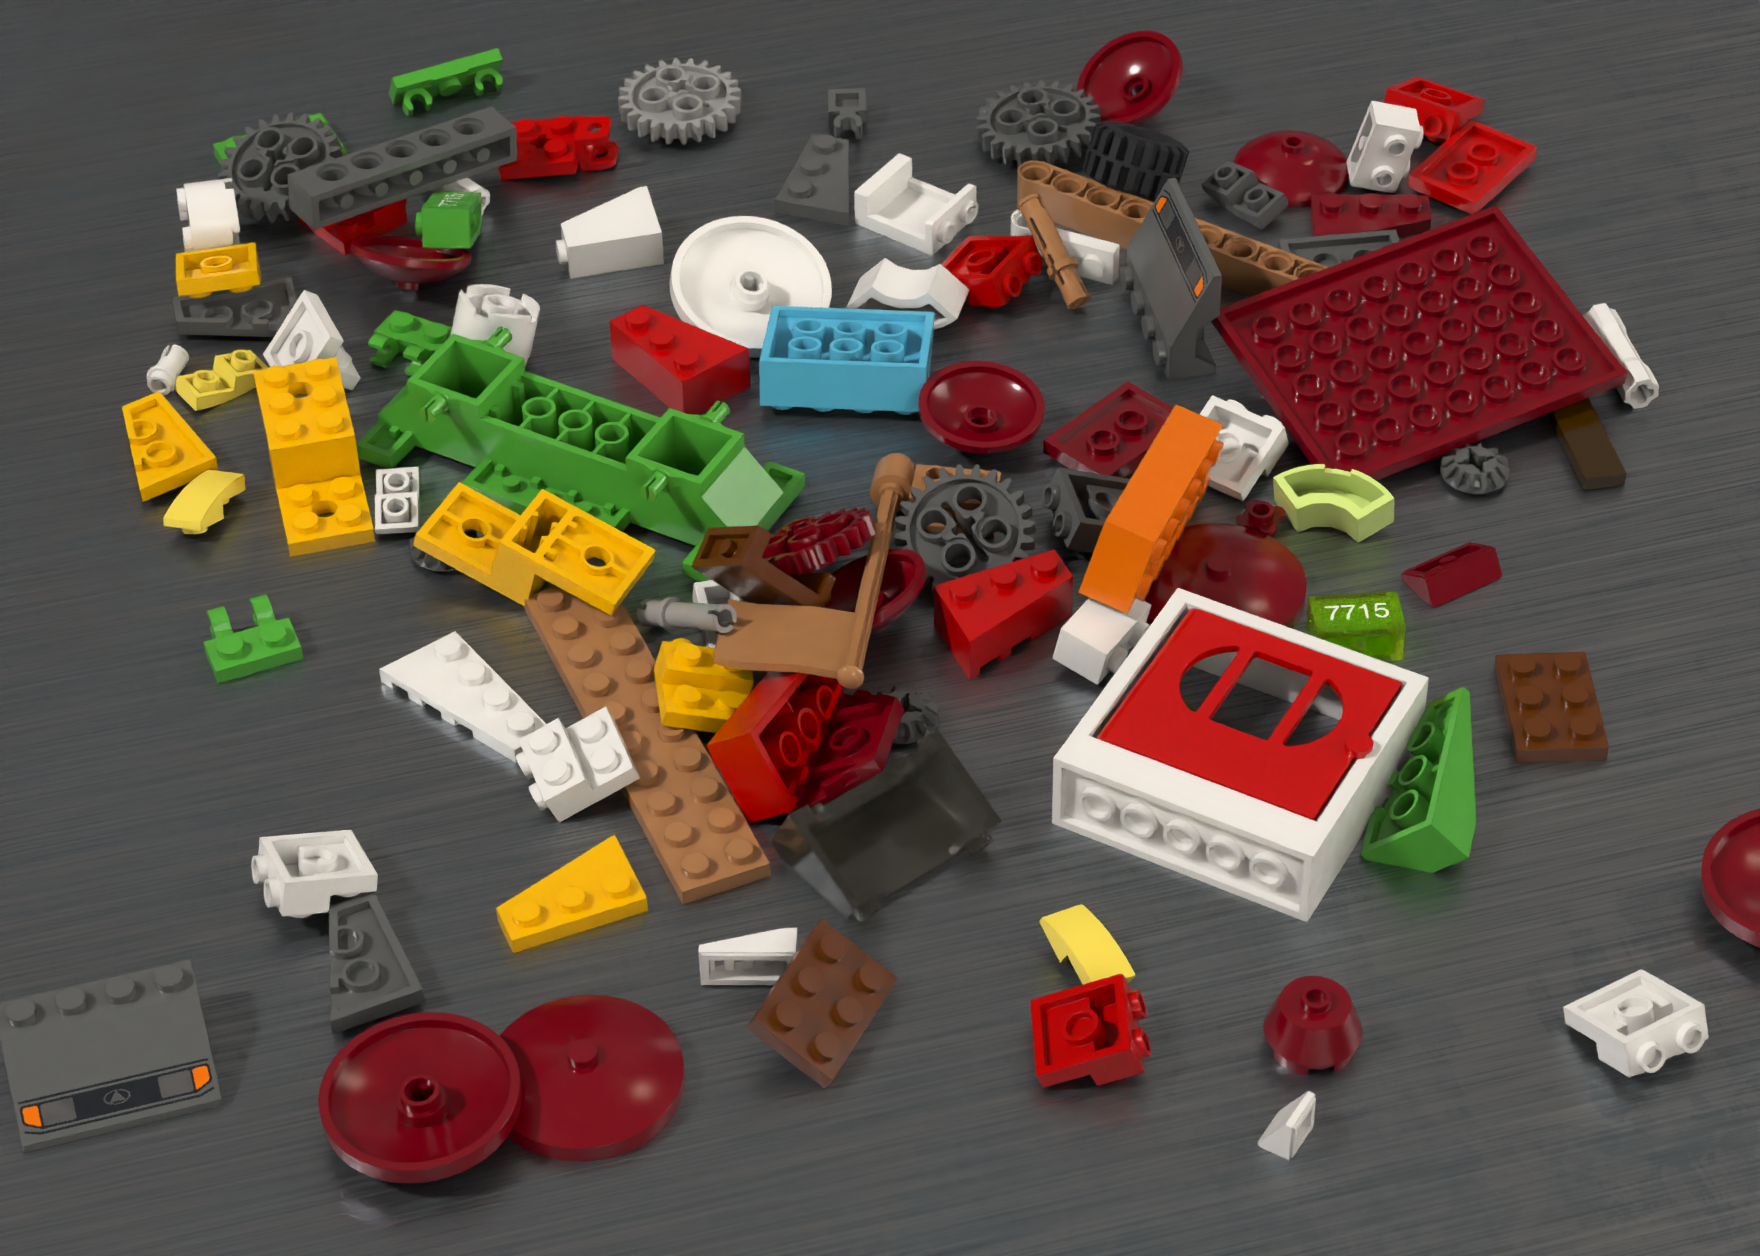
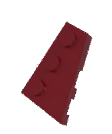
M1328 193L1324 195H1311L1312 237L1396 229L1398 237L1402 238L1426 232L1431 228L1429 195H1377L1372 193L1364 195H1338Z

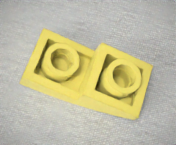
M235 350L229 354L215 356L213 370H199L193 374L177 376L175 391L195 411L211 408L254 389L256 386L253 371L268 369L269 367L251 350Z
M216 470L203 472L193 479L175 498L163 517L164 526L181 528L182 533L185 534L206 532L208 530L207 527L224 519L223 505L229 503L230 498L246 490L245 474Z
M1083 904L1040 919L1039 923L1060 963L1070 960L1082 985L1123 973L1129 983L1136 975L1111 934Z

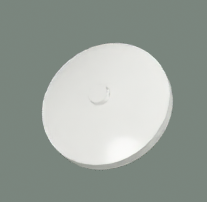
M733 216L714 220L691 233L681 244L675 255L670 274L671 300L680 319L688 324L749 348V357L760 358L772 306L829 308L831 301L832 284L830 273L818 250L795 230L766 218Z

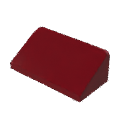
M1469 542L1403 571L1401 577L1424 602L1431 607H1438L1500 579L1502 571L1496 548Z

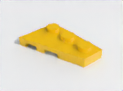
M160 391L122 406L142 503L190 483L207 470L218 471L215 455Z
M614 834L498 906L496 911L499 925L512 952L516 953L648 911V902Z

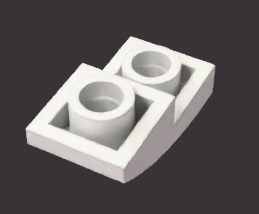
M419 467L376 469V534L416 532V528L420 527Z

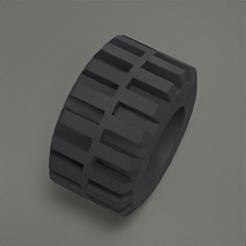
M1102 121L1095 124L1082 170L1093 180L1113 189L1136 196L1156 199L1168 179L1176 178L1178 184H1180L1189 150L1181 142L1162 133L1128 123Z

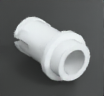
M174 344L172 348L170 345L166 346L157 365L148 370L146 375L147 385L152 392L160 391L162 395H167L170 391H175L176 378L189 361V355L184 348Z

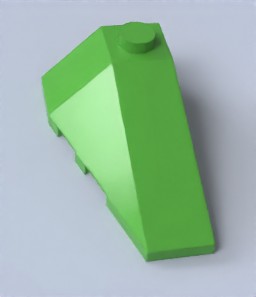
M1465 687L1428 703L1406 746L1412 753L1401 771L1393 772L1387 783L1393 791L1385 807H1375L1368 821L1360 853L1365 860L1434 873L1450 865H1457L1469 858L1476 826L1470 692Z

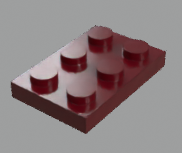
M1127 381L1043 440V453L1072 470L1125 478L1137 469L1172 412L1173 407Z

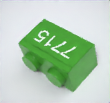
M434 192L427 202L423 203L421 212L416 213V235L422 236L423 248L470 249L482 232L481 192Z

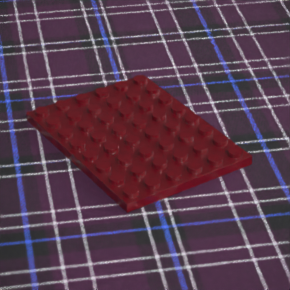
M1497 205L1220 308V315L1211 321L1311 465L1325 464V468L1348 472L1354 469L1370 476L1376 481L1451 452L1454 448L1464 447L1466 443L1469 445L1625 384L1627 371Z

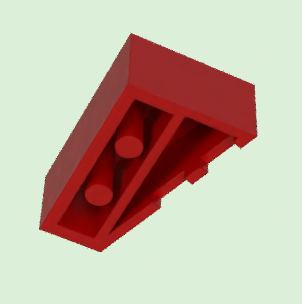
M641 305L609 321L612 359L669 408L686 414L696 415L712 407L716 401L722 402L751 387L749 348L645 305Z
M1055 549L933 586L934 626L969 681L980 675V668L995 658L1001 661L1011 655V648L1024 639L1028 638L1033 641L1072 616L1073 575Z

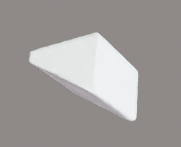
M1307 1091L1282 1108L1259 1139L1258 1145L1287 1160L1293 1158L1313 1128L1316 1105L1315 1094Z

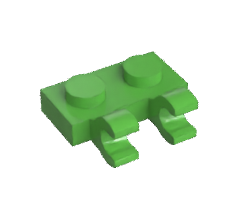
M395 310L374 330V335L368 342L369 347L377 349L375 355L371 357L370 363L385 368L401 352L404 358L412 360L410 366L405 370V375L412 376L450 337L452 327Z
M267 594L249 599L254 611L252 618L256 627L236 633L232 631L224 606L207 610L211 623L209 628L213 639L203 643L206 657L217 684L303 659L302 646L289 617L276 621Z

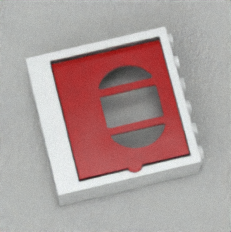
M1177 588L1053 758L1052 824L1308 922L1366 831L1368 821L1375 807H1380L1392 790L1387 785L1393 772L1401 771L1412 754L1406 746L1425 711L1429 677ZM1192 666L1220 676V679L1197 711H1191L1186 706L1180 693L1181 680ZM1236 683L1293 703L1269 739L1263 740L1211 720ZM1308 709L1339 720L1332 731L1318 740L1302 745L1285 746V743ZM1355 759H1357V761L1355 762V764L1353 765V767L1351 768V770H1350L1349 773L1347 774L1346 778L1344 779V781L1342 782V784L1340 785V787L1338 788V790H1337L1336 793L1334 794L1333 798L1331 799V801L1329 802V804L1327 805V807L1325 808V810H1324L1323 813L1321 814L1320 818H1319L1318 821L1316 822V819L1318 818V816L1320 815V813L1322 812V810H1323L1324 807L1326 806L1327 802L1329 801V799L1331 798V796L1333 795V793L1335 792V790L1337 789V787H1338L1339 784L1341 783L1342 779L1344 778V776L1346 775V773L1348 772V770L1350 769V767H1351L1352 764L1354 763Z

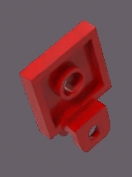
M558 116L552 119H522L517 122H511L516 127L517 161L499 166L498 170L501 180L576 174L578 163L581 171L611 168L616 165L619 152L617 143L608 141L612 127L611 118L607 116ZM600 128L598 131L591 132L592 129ZM600 154H607L604 157L597 158Z

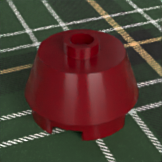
M1304 976L1288 983L1268 1010L1263 1024L1264 1035L1268 1044L1274 1050L1273 1057L1286 1069L1301 1075H1308L1309 1069H1325L1334 1066V1072L1341 1070L1353 1058L1363 1035L1360 1018L1346 989L1336 981L1322 976Z

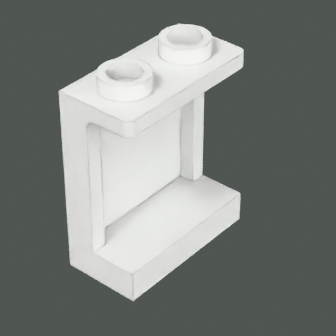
M900 153L854 192L855 224L931 256L942 246L948 244L962 228L972 223L977 216L979 208L976 202L975 185L968 183L955 195L912 177V158Z

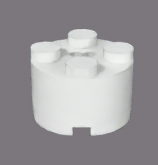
M231 178L183 184L184 188L176 189L180 222L188 221L189 223L188 227H182L185 252L242 244L239 241V219Z
M497 285L467 286L466 294L461 290L458 296L451 335L456 334L471 340L484 341L489 339L498 327H503V330L507 328L512 334V340L503 349L506 352L523 357L526 367L528 358L531 355L540 313L539 304L525 294H522L521 300L510 297L511 289Z

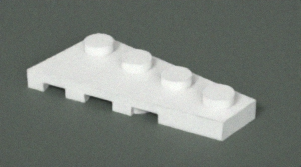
M456 631L379 669L382 683L392 689L395 686H399L408 692V697L421 706L427 703L439 710L442 719L454 726L461 724L472 730L475 739L517 763L515 756L523 752L518 740L546 725Z

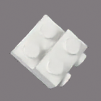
M1212 395L1200 415L1223 424L1217 440L1223 442L1224 446L1215 466H1212L1210 470L1208 486L1244 501L1260 475L1268 477L1289 445L1285 427L1272 416L1264 415L1261 417L1248 411L1241 403L1229 399L1224 401Z
M606 706L567 728L557 718L518 740L523 752L515 756L527 779L529 780L534 777L536 783L528 786L529 791L539 809L542 811L549 808L559 823L640 779L616 722Z
M352 830L260 837L258 855L252 857L251 872L254 883L264 884L266 906L277 907L282 916L306 918L315 913L329 912L330 895L354 897L359 893L377 891L378 874Z
M1643 969L1563 1007L1565 1023L1596 1042L1598 1059L1629 1078L1644 1072L1654 1073L1663 1066L1666 1059L1685 1052L1694 1053L1703 1046L1705 1040L1709 1039L1705 1005Z

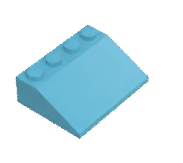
M772 306L759 360L760 406H771L778 410L807 407L821 412L833 409H853L859 413H872L876 410L895 411L902 415H912L919 412L920 391L930 377L935 312Z

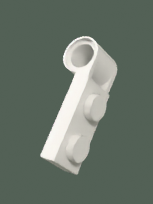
M1017 209L1011 215V236H1032L1020 210ZM1057 228L1070 257H1075L1079 265L1077 271L1080 277L1113 285L1119 274L1120 244ZM1037 246L1038 252L1042 258V267L1048 268L1045 259Z

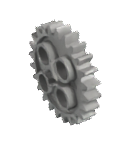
M674 58L672 65H667L664 61L660 60L659 67L657 68L645 65V73L634 71L633 79H625V87L619 88L618 104L622 122H628V130L630 131L638 129L639 137L650 133L652 142L664 137L666 144H670L675 138L679 139L683 145L691 137L697 142H701V135L703 134L714 138L716 137L715 129L727 131V123H735L736 115L741 113V88H738V80L731 79L730 71L721 73L720 65L709 69L708 61L694 65L693 58H690L686 64H680L678 58Z

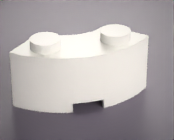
M884 258L860 277L847 307L849 309L935 312V330L952 323L958 318L969 289L941 264L926 270H911L897 266Z

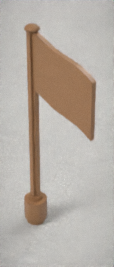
M891 453L880 459L875 467L870 496L874 504L878 506L875 520L876 535L872 536L855 612L815 606L756 604L729 598L727 604L735 609L737 621L736 623H727L734 626L730 632H719L713 653L714 664L742 670L799 672L836 678L839 684L847 689H855L863 683L864 674L862 669L897 511L901 510V501L909 502L910 489L916 467L909 457L901 453Z

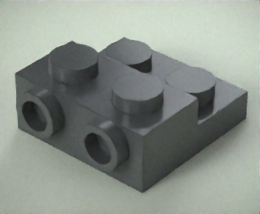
M1058 467L1051 482L1044 487L1042 493L1043 507L1052 510L1054 515V535L1063 537L1067 549H1073L1081 553L1094 552L1105 520L1130 479Z

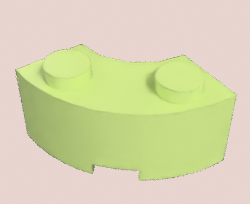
M1313 464L1293 468L1273 477L1274 501L1285 510V516L1297 532L1312 527H1332L1346 532L1359 543L1394 522L1395 498L1379 482L1360 471L1352 469L1351 472L1325 468V464Z

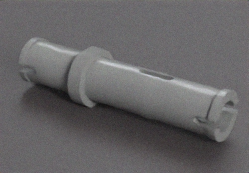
M667 597L664 600L644 599L639 605L646 607V609H637V618L643 626L662 627L669 632L694 629L728 633L733 630L734 626L727 623H736L737 614L731 605L685 602L678 597Z

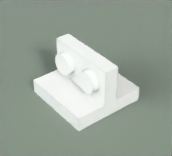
M304 290L263 353L269 366H286L309 362L314 359L336 357L344 388L353 391L361 378L352 364L351 356L342 346L344 340L318 295ZM299 395L295 398H303L309 395Z

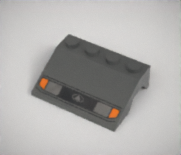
M1171 178L1166 181L1127 247L1126 266L1120 268V280L1123 290H1129L1131 294L1133 313L1140 315L1142 319L1141 324L1144 338L1146 340L1151 339L1156 365H1162L1168 380L1216 373L1215 362L1204 341V326L1220 315L1222 275L1177 179Z
M191 959L0 1002V1042L23 1153L223 1106Z

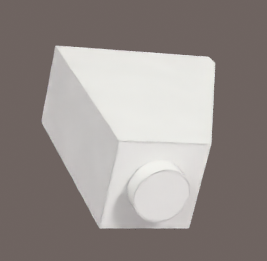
M647 186L636 188L561 223L562 240H556V251L559 264L566 263L570 279L664 264L662 232Z

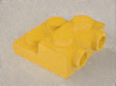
M256 242L176 253V284L179 296L188 295L190 298H204L211 295L213 291L228 289L230 292L240 293L252 289L255 285H260L261 271Z
M677 638L671 642L662 641L654 666L662 726L717 733L750 694L754 683L753 671L714 664L713 653L715 647L696 646L685 638Z

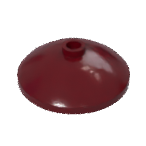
M1136 31L1122 35L1104 45L1091 57L1081 72L1076 91L1084 89L1086 97H1094V105H1099L1100 122L1118 121L1138 125L1160 112L1175 94L1183 74L1181 53L1170 38L1158 32Z
M1282 130L1260 135L1241 147L1234 159V163L1252 170L1259 183L1284 193L1289 203L1288 208L1310 207L1311 195H1324L1328 193L1339 195L1345 189L1349 180L1345 154L1329 140L1304 131Z
M367 236L355 238L351 241L350 250L358 261L375 274L396 281V287L405 290H419L420 284L443 281L462 272L471 263V253L465 249L423 248L422 239Z
M966 361L940 369L930 376L922 386L918 403L920 419L925 428L936 439L954 449L973 454L1001 453L1028 442L1042 425L1045 407L1042 393L1029 377L1012 367L989 361Z
M889 549L871 633L882 630L897 620L921 593L927 578V568L918 553L908 549ZM867 555L851 561L831 573L836 577V580L831 589V599L825 608L855 612Z

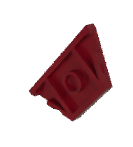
M859 689L853 695H848L841 690L830 720L821 724L820 736L822 740L817 751L809 754L805 764L809 769L805 783L797 785L794 791V795L798 800L793 812L788 813L792 819L807 814L883 772L904 712L902 705L895 696L884 694L872 695L869 691Z

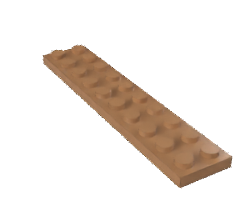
M557 586L535 592L528 600L524 599V609L582 718H586L605 706L613 716L640 776V779L621 788L682 904L685 905L770 877V862L696 731L662 726L654 675L656 661L623 602L611 616Z

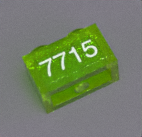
M1397 591L1308 597L1306 632L1308 635L1381 661L1403 660L1406 625Z

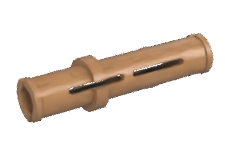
M1035 193L1026 196L1018 202L1017 207L1048 266L1046 272L1050 280H1055L1067 308H1079L1091 299V295L1088 293L1077 271L1079 265L1075 257H1070L1057 228L1042 201L1041 195Z

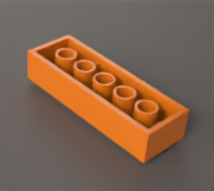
M1175 405L1105 520L1078 593L1128 614L1136 599L1144 602L1153 580L1156 581L1164 561L1169 558L1176 540H1179L1187 520L1191 519L1198 501H1201L1210 481L1208 475L1212 466H1215L1224 446L1223 442L1217 440L1223 424Z

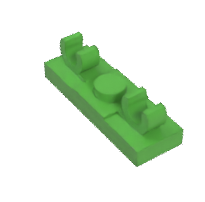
M496 48L392 77L389 96L393 105L403 103V111L409 117L412 116L414 110L412 101H421L427 112L431 110V96L439 94L450 96L473 83V91L478 97L483 96L484 86L482 81L485 80L493 83L496 92L501 91L503 79L499 71L503 60L499 49Z

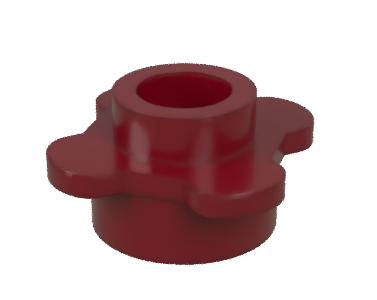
M1252 499L1245 503L1244 513L1236 517V525L1248 527L1273 537L1277 533L1278 522L1285 519L1286 512L1280 506L1273 507L1268 502Z

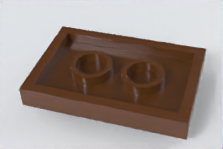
M1585 652L1502 654L1495 656L1494 670L1515 763L1607 760L1609 745Z
M821 919L813 926L746 1028L825 1088L835 1078L898 978L830 924Z

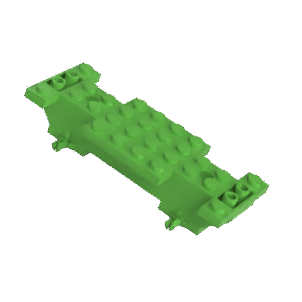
M498 327L494 334L484 341L471 340L452 334L407 380V384L378 413V422L356 443L358 458L387 469L394 468L414 446L476 467L462 484L519 515L525 511L538 493L544 489L622 532L630 523L694 545V549L682 562L683 576L700 582L710 581L711 579L691 566L708 528L759 525L769 531L805 487V473L771 461H767L762 467L746 449L744 433L727 428L721 424L725 417L730 414V408L726 403L722 402L721 404L720 401H716L710 410L702 416L686 414L669 408L662 417H658L525 371L524 358L506 352L503 349L512 340L511 332L507 328L503 330V327Z

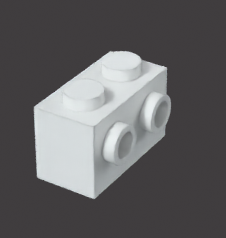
M1371 100L1346 162L1351 186L1396 193L1401 179L1405 180L1409 174L1412 152L1414 148L1418 149L1423 139V126L1419 125L1416 109Z
M1088 598L1061 628L1052 659L1098 685L1110 671L1114 674L1117 672L1127 658L1128 650L1132 646H1136L1150 627L1146 621L1151 604L1136 599L1130 611L1126 614L1092 598Z

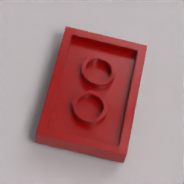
M1470 119L1409 174L1408 187L1456 207L1460 211L1474 214L1479 212L1536 159L1537 146Z

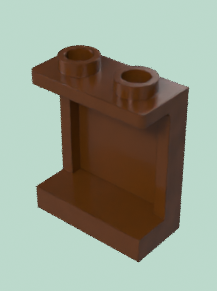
M759 525L711 527L707 529L691 567L739 598L756 604L815 606L825 608L831 599V589L836 577L829 572L807 573L799 576L795 573L789 576L764 560L762 556L772 535Z

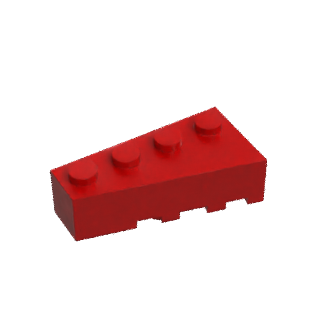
M768 671L706 745L714 765L720 770L748 823L793 812L798 800L794 795L796 786L805 783L809 773V769L805 764L809 754L818 750L822 740L820 736L821 724L830 720L843 688L836 678L799 672Z

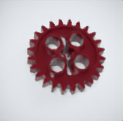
M855 507L848 511L841 509L833 514L827 512L817 518L815 516L801 518L778 529L777 533L771 535L762 558L789 576L795 573L798 576L812 573L836 562L837 557L852 554L851 550L862 548L864 546L863 543L871 541V536L876 535V528L870 511H866L865 508L858 510Z

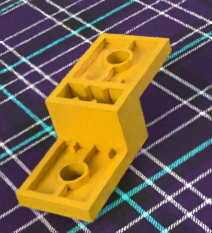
M337 358L314 359L309 362L286 366H272L268 369L253 371L290 557L376 542L360 473L355 433ZM299 395H309L303 398H295ZM324 513L333 514L329 517H318L319 515Z
M460 482L415 534L413 543L414 547L524 607V599L528 600L533 593L538 592L545 582L548 581L611 616L653 562L656 552L655 549L544 489L538 493L525 511L519 515ZM476 530L484 537L472 538L464 532ZM594 557L602 560L606 565L601 567L593 566L586 560Z

